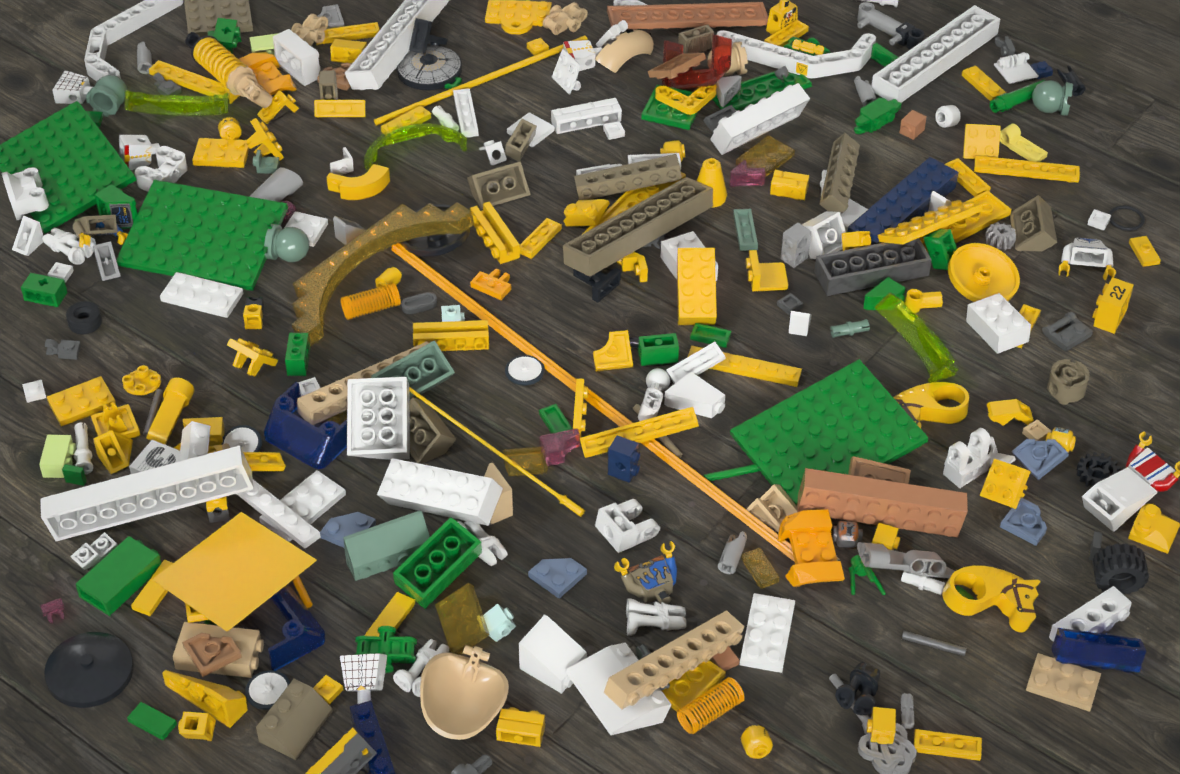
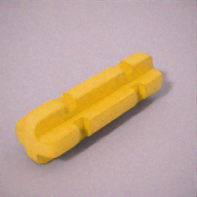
M795 39L792 45L793 49H801V51L811 54L822 55L824 53L823 46H816V44L805 41L802 43L801 40Z

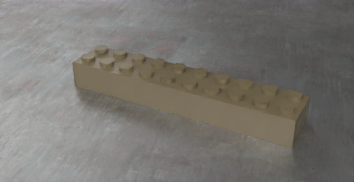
M688 177L676 182L564 244V264L587 276L594 275L713 207V188Z

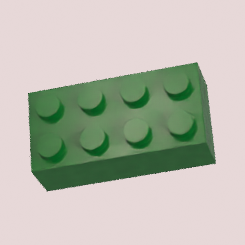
M450 517L393 572L394 583L425 609L482 553V543Z

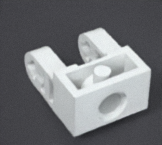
M979 428L971 433L968 446L958 441L949 447L948 456L944 463L943 475L958 488L965 486L988 471L991 457L988 455L991 441L989 433L985 429Z
M631 499L618 505L613 503L598 510L595 527L618 553L655 537L660 531V526L654 519H648L636 525L629 521L636 518L642 512V506L636 499Z

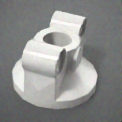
M27 168L15 174L2 173L17 220L22 219L24 214L43 211L48 208L49 203L44 189L41 188L42 181L36 168Z

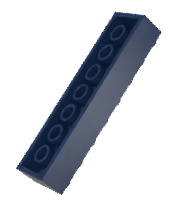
M929 157L850 224L847 233L870 231L871 245L884 243L879 242V234L884 233L885 229L898 227L899 223L910 222L914 217L924 216L929 210L931 193L934 191L946 197L956 188L959 172Z

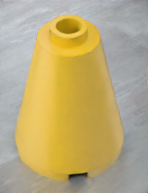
M709 158L703 162L697 182L713 188V207H718L726 201L727 190L720 162L714 158Z

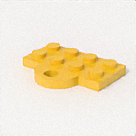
M489 0L485 23L501 24L502 29L510 34H524L530 31L532 26H543L544 18L550 15L552 2Z

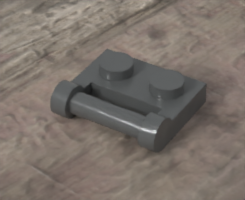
M1071 311L1052 325H1046L1042 328L1043 334L1065 352L1091 337L1093 333ZM1068 323L1071 325L1059 333L1054 332Z

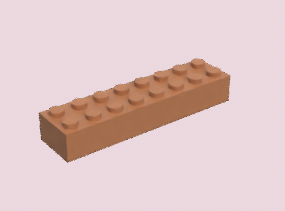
M805 468L797 503V512L803 510H829L830 518L873 525L881 523L899 529L948 537H958L968 512L967 493Z

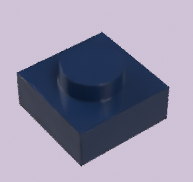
M1046 61L1030 65L1038 75L1037 79L1052 76L1053 70Z

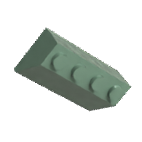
M434 340L371 375V378L407 377L409 387L421 395L449 379L455 372ZM409 392V401L412 397L416 398L414 394Z
M421 510L343 537L346 564L355 581L402 565L430 537Z

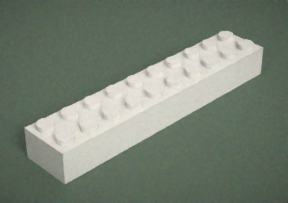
M404 0L345 72L352 90L379 89L410 51L409 47L415 19L433 22L449 0Z
M974 5L874 74L872 80L873 92L887 101L896 99L902 103L998 35L1000 18Z
M231 447L41 498V518L55 541H60L254 489L252 470L241 447Z

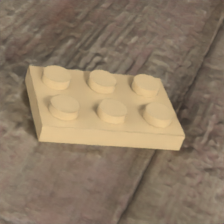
M1038 653L1026 691L1090 712L1101 673Z

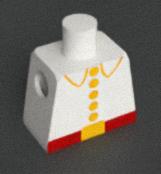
M589 40L563 42V49L581 65L580 71L595 66V58L602 50V47L593 48Z
M119 135V156L130 170L151 164V155L156 154V149L160 147L159 143L151 144L146 135Z

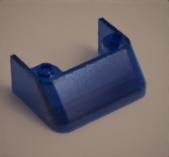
M295 382L275 400L264 429V436L267 442L315 469H322L330 464L347 447V419L341 425L333 421H327L317 428L292 414L298 408L297 398L301 397L299 383Z
M285 585L269 598L273 600L288 620L282 628L286 639L268 648L273 671L317 649L326 640L324 629L289 585Z

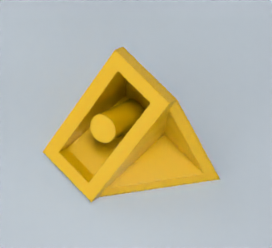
M112 430L93 438L98 458L110 474L129 466L133 445L132 439Z

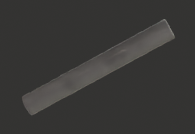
M161 389L155 390L143 435L146 437L158 412L163 394Z
M904 631L902 635L904 640L965 656L967 649Z

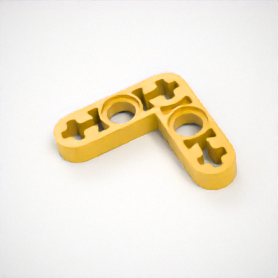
M711 82L704 83L689 97L667 86H658L655 98L685 114L692 115L716 96L717 86Z

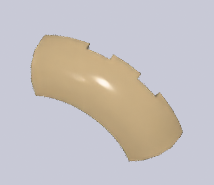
M642 30L622 33L616 37V40L611 45L607 44L599 52L595 60L616 73L633 56L638 54L651 55L654 45L653 39L647 32Z

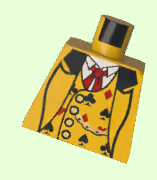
M780 0L778 4L770 9L766 31L773 35L790 23L798 20L797 6L789 0Z

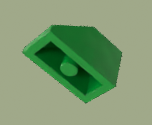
M887 277L865 295L863 308L865 310H893L897 305H901L904 302L905 287Z

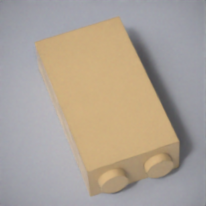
M184 622L173 654L175 669L199 672L183 648L182 642L200 633H208L211 637L222 638V636L231 637L242 655V658L212 672V674L252 678L253 671L258 668V654L263 651L264 640L261 639L259 630L233 627L227 632L216 625Z

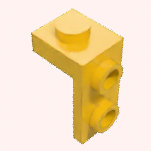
M279 90L272 98L271 104L267 108H262L257 115L268 124L285 105L294 113L299 108L295 104L296 100L290 94L286 96Z

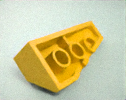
M168 670L162 673L165 686L206 713H209L229 728L248 711L246 697L240 691H234L224 685Z

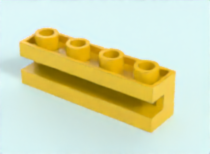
M490 202L483 203L482 211L477 206L471 207L470 224L475 226L478 236H481L485 246L490 248L493 258H496L500 264L520 258V244Z
M488 320L413 323V345L415 347L435 340L441 351L489 349Z

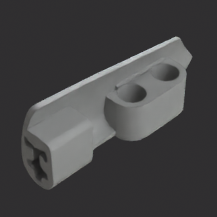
M278 168L249 197L280 202L287 195H291L303 185V181L295 172L286 168Z
M857 543L859 556L865 567L910 571L914 575L950 578L955 572L946 566V563L936 552L911 550L903 553L889 550L883 544Z

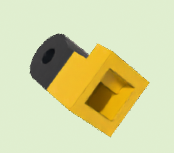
M247 297L243 313L245 329H262L263 297Z

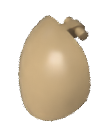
M465 645L463 653L470 655V658L453 653H440L432 657L423 670L420 684V699L424 718L435 732L446 738L461 740L475 736L495 718L507 699L508 680L500 670L480 662V659L488 662L490 653L482 651L483 648L477 646L473 648Z

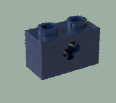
M618 435L615 437L608 448V475L629 483L633 476H637L640 465H638L640 452H638L639 443Z

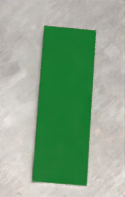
M774 72L741 82V90L724 107L720 105L717 95L712 100L721 110L732 105L735 111H742L748 105H755L762 98L766 97L767 99L773 93L781 92L789 85L793 86L799 83L804 90L812 87V82L803 74L797 75L789 72L787 78L783 75L784 80H780Z

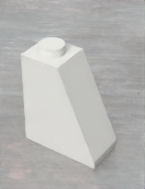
M690 372L665 391L664 405L678 410L693 407L695 414L712 418L724 410L725 394Z

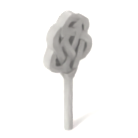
M832 674L829 677V680L836 689L844 685L837 674ZM854 699V702L851 706L852 710L855 705L856 699ZM857 715L863 723V730L866 734L860 738L858 743L859 754L864 759L872 761L874 768L880 774H908L912 763L915 762L917 750L907 739L908 733L905 728L896 723L893 744L870 742V733H867V720L871 718L868 715Z

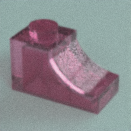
M578 428L540 436V451L546 466L564 463L566 454L572 449L580 447Z

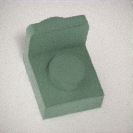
M257 150L256 156H253V166H256L257 173L273 174L279 168V157H262L261 150Z

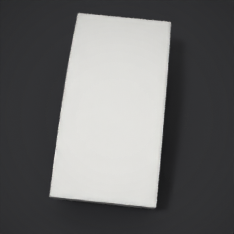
M104 532L90 546L85 543L70 557L85 570L98 564L118 544Z

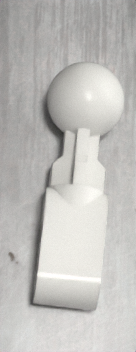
M656 368L647 374L646 384L648 388L646 389L638 414L639 421L654 418L658 414L663 399L661 391L666 390L670 385V376L663 369Z

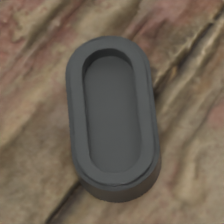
M426 292L407 297L401 302L402 311L406 314H416L433 309L437 306V296L434 293Z

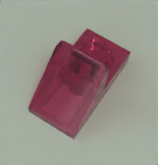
M746 160L742 161L730 172V187L764 185L765 167L747 168Z

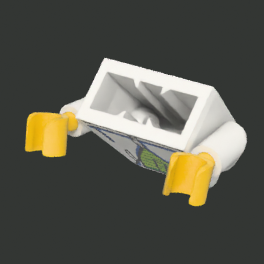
M1075 238L1074 243L1064 247L1061 259L1062 264L1059 265V276L1061 271H1066L1067 276H1069L1070 263L1106 267L1103 279L1106 280L1108 275L1113 278L1115 277L1116 270L1112 268L1114 266L1112 251L1101 240Z

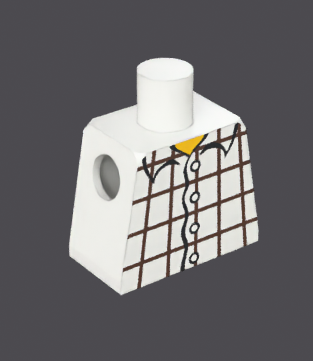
M64 71L53 88L55 103L72 104L78 100L82 104L89 90L93 88L90 86L88 77Z
M378 653L340 656L346 691L357 692L358 704H371V691H380L383 688L387 655Z

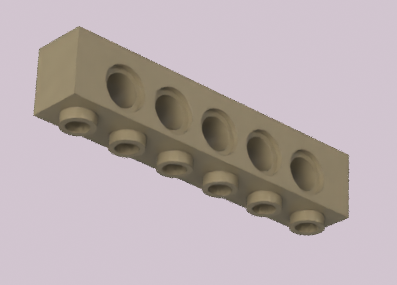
M846 133L833 142L820 205L831 212L843 213L848 208V200L853 185L852 181L855 175L854 171L859 155L860 144Z
M673 154L574 176L579 200H589L681 180L682 176L677 155Z

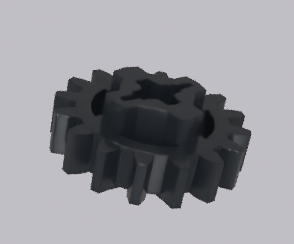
M1096 452L1093 453V456L1087 453L1086 457H1081L1080 462H1078L1076 475L1080 477V482H1086V487L1094 486L1096 483L1110 477L1109 473H1111V476L1121 470V467L1117 466L1118 462L1111 461L1112 456L1104 457V453L1101 456H1098Z

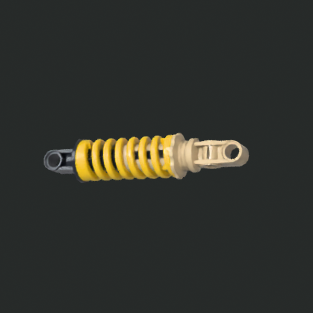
M195 32L187 35L185 43L192 49L191 55L193 60L205 68L229 89L233 95L247 97L262 108H267L271 104L272 96L258 84L253 70L221 45L215 37L208 35L201 37Z

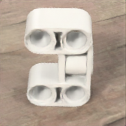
M167 146L157 148L155 153L159 166L158 169H152L147 166H140L135 169L138 188L149 191L154 180L170 183L177 182L187 171L185 154Z

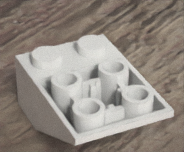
M1127 467L1096 483L1082 496L1085 509L1115 532L1156 495L1158 491Z

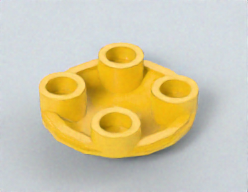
M142 365L137 370L123 376V388L132 395H146L154 392L160 386L161 376L156 371L149 369L148 366Z

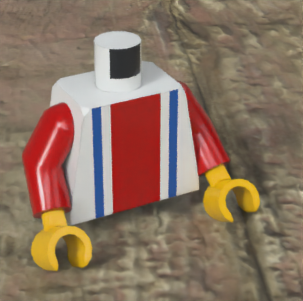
M1144 431L1139 435L1141 442L1139 445H1135L1128 457L1126 468L1131 469L1158 492L1167 491L1179 480L1180 461L1175 465V472L1171 466L1149 448L1144 449L1145 446L1152 443V436L1146 441L1143 440L1146 435Z

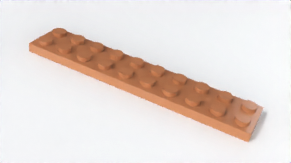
M763 2L607 6L611 27L625 20L628 24V29L698 28L704 25H709L712 28L723 26L767 25L769 18Z

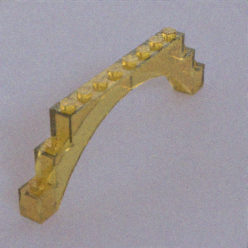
M458 202L444 212L431 203L417 213L404 204L397 207L293 283L296 295L299 297L298 300L292 303L296 317L299 318L292 323L294 333H308L311 347L324 337V315L332 294L346 275L355 267L377 252L403 241L436 234H462L474 225L472 212Z

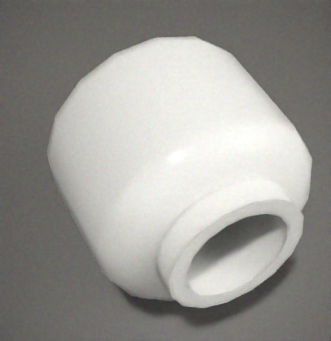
M954 105L941 106L935 114L937 124L944 128L957 125L961 117L959 109Z

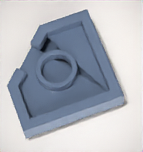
M1026 439L1012 450V454L1027 470L1031 471L1030 473L1037 480L1069 456L1068 452L1055 439H1047V441Z
M1020 498L1016 509L1011 508L1000 525V528L1037 546L1047 530L1046 524L1040 516L1039 507L1023 498Z
M360 512L331 518L320 531V538L344 548L343 537L374 527L376 519Z
M572 558L542 559L528 572L529 578L559 599L587 575V569Z

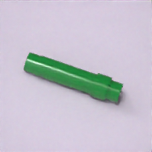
M1045 80L997 96L989 103L991 111L994 113L1004 112L1013 106L1032 99L1035 87Z

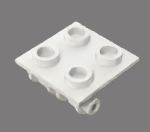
M562 49L552 78L569 95L572 90H579L581 88L580 82L576 80L581 65L565 49Z
M1025 52L1001 57L997 60V63H994V66L1009 84L1038 77L1036 72L1027 63L1029 54Z

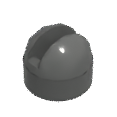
M786 66L774 72L780 80H784L783 75L786 78L789 75Z

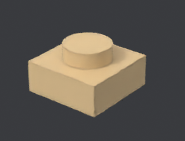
M1035 420L1024 427L1022 433L1029 439L1043 441L1051 430L1039 420Z

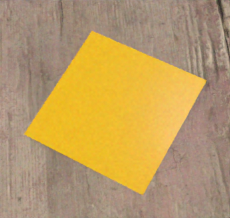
M240 512L152 580L228 632L317 560Z

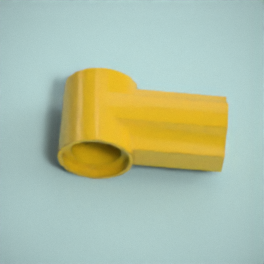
M910 289L906 295L904 309L908 313L915 314L922 308L942 307L941 292L922 293L920 290Z

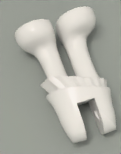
M58 228L51 230L52 235L45 234L42 238L43 242L54 252H63L68 256L70 262L76 265L82 264L85 257L89 258L94 252L93 246L96 245L95 239L91 237L90 247L86 244L80 247L75 234Z
M457 521L481 541L482 553L478 557L488 565L493 566L497 564L495 555L501 560L508 555L499 539L495 536H489L481 528L480 524L465 521V523Z
M628 598L626 605V617L628 618L627 636H633L640 626L661 627L662 630L666 629V631L685 629V607L669 605L663 602L660 604L656 601L654 605Z
M430 639L418 650L416 654L417 659L409 671L402 669L393 675L394 682L402 690L410 692L412 689L414 695L420 697L421 677H418L420 672L435 655L449 653V646L441 644L437 651H435L437 642Z

